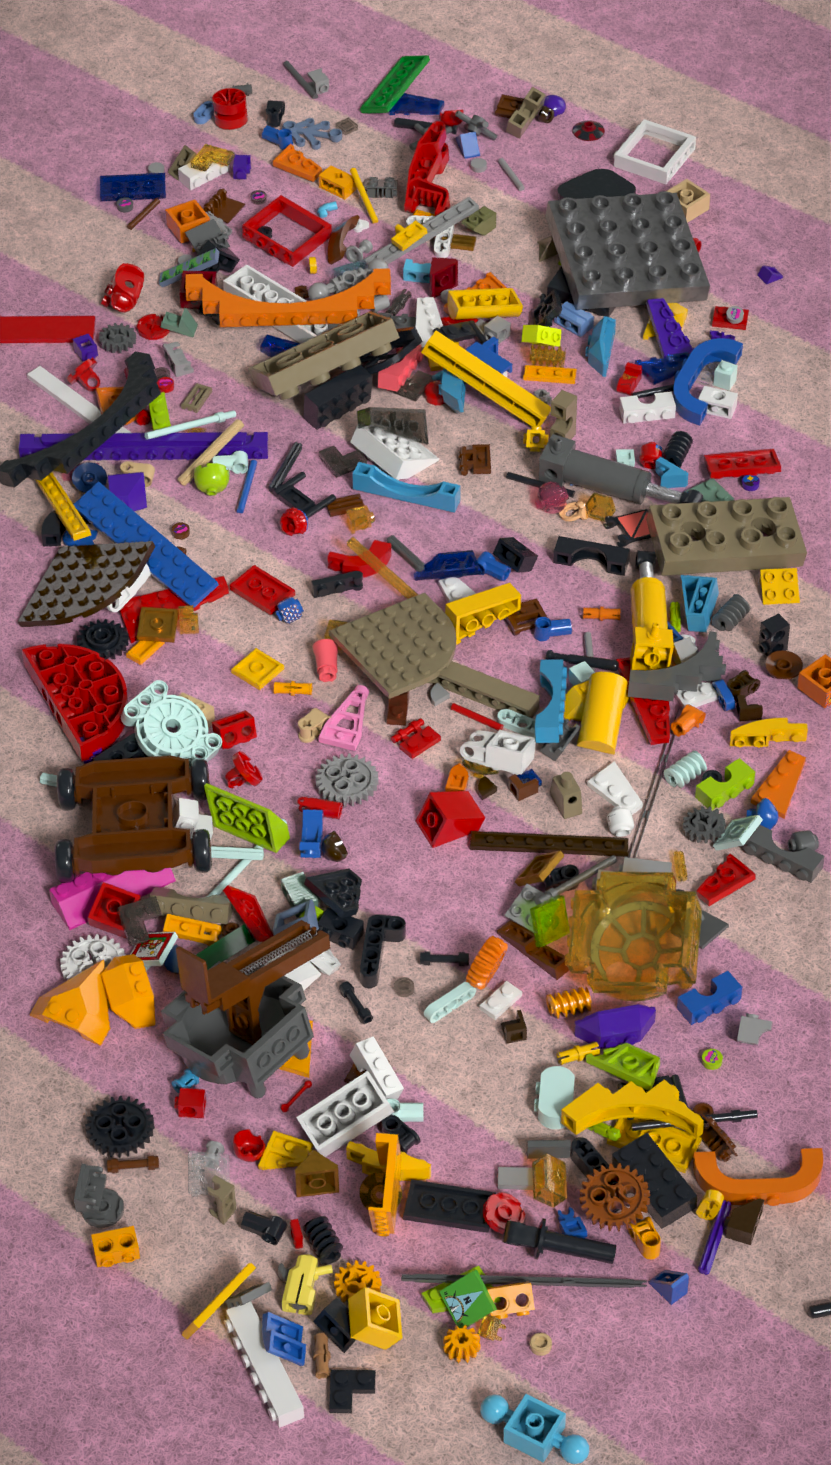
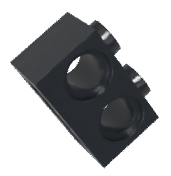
M779 613L762 621L760 625L758 648L767 657L773 652L788 650L790 624Z

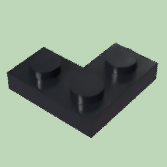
M331 1370L329 1413H352L353 1394H375L376 1370Z

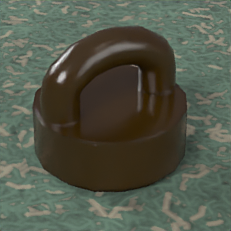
M544 105L537 119L543 123H550L554 118V111ZM548 112H550L549 119H546Z

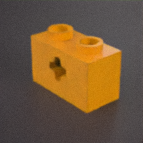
M330 165L319 174V188L344 200L357 190L352 175Z

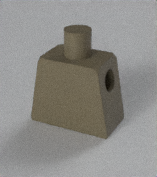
M563 772L561 775L554 776L551 782L550 795L563 818L567 819L582 814L581 790L572 773Z

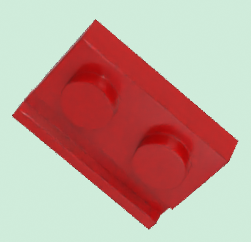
M715 306L712 327L746 330L749 310L742 309L744 312L743 320L740 323L733 324L726 318L729 307Z

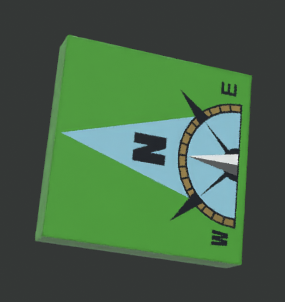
M477 1270L470 1272L439 1291L455 1324L459 1328H463L464 1325L468 1328L497 1310Z

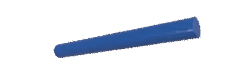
M251 460L237 513L244 512L257 466L256 460Z

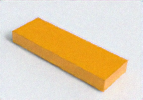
M525 365L523 380L575 384L577 369Z

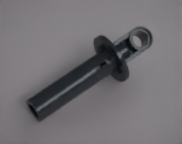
M542 1218L539 1227L506 1220L502 1243L534 1248V1259L538 1260L540 1253H543V1250L609 1264L614 1262L617 1246L615 1244L548 1231V1226H545V1218Z

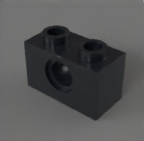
M514 537L499 538L493 552L496 557L518 573L532 571L538 558L537 554Z
M331 908L326 909L318 922L319 929L317 932L321 930L329 934V940L342 948L354 950L364 934L363 920L352 916L341 918Z

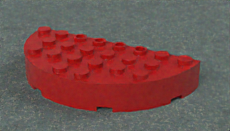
M46 644L22 649L24 667L81 762L88 760L93 756V752L100 748L104 751L112 745L125 727L121 721V715L124 707L128 704L126 683L119 669L109 659L105 660L100 657L98 652L81 646L58 644L57 646L46 647ZM79 737H84V742Z

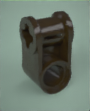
M743 670L728 680L727 687L733 695L735 703H737V695H745L747 697L753 694L760 687L761 681L750 676L747 670Z

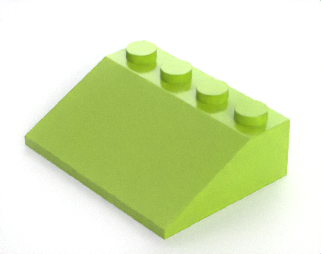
M206 783L204 785L214 827L275 853L290 839L288 825L270 809Z

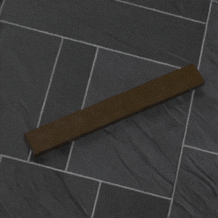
M471 831L470 850L529 853L561 851L563 854L628 857L629 838Z

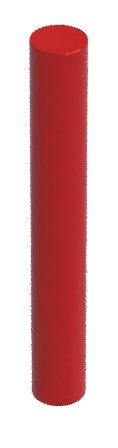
M453 703L451 706V710L499 731L504 727L503 724L456 703Z

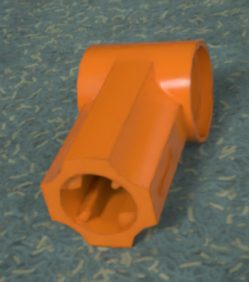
M690 704L686 705L681 715L671 723L674 735L680 737L689 732L694 726L699 728V724H702L705 720L706 713Z

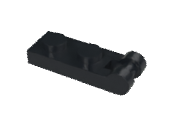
M353 571L311 581L313 597H325L348 590L360 591L363 589V573Z

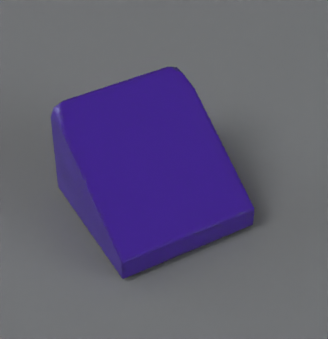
M765 265L762 266L757 274L765 284L783 278V275L775 267Z

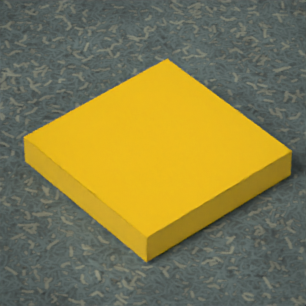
M255 648L231 669V673L261 690L284 670V665Z

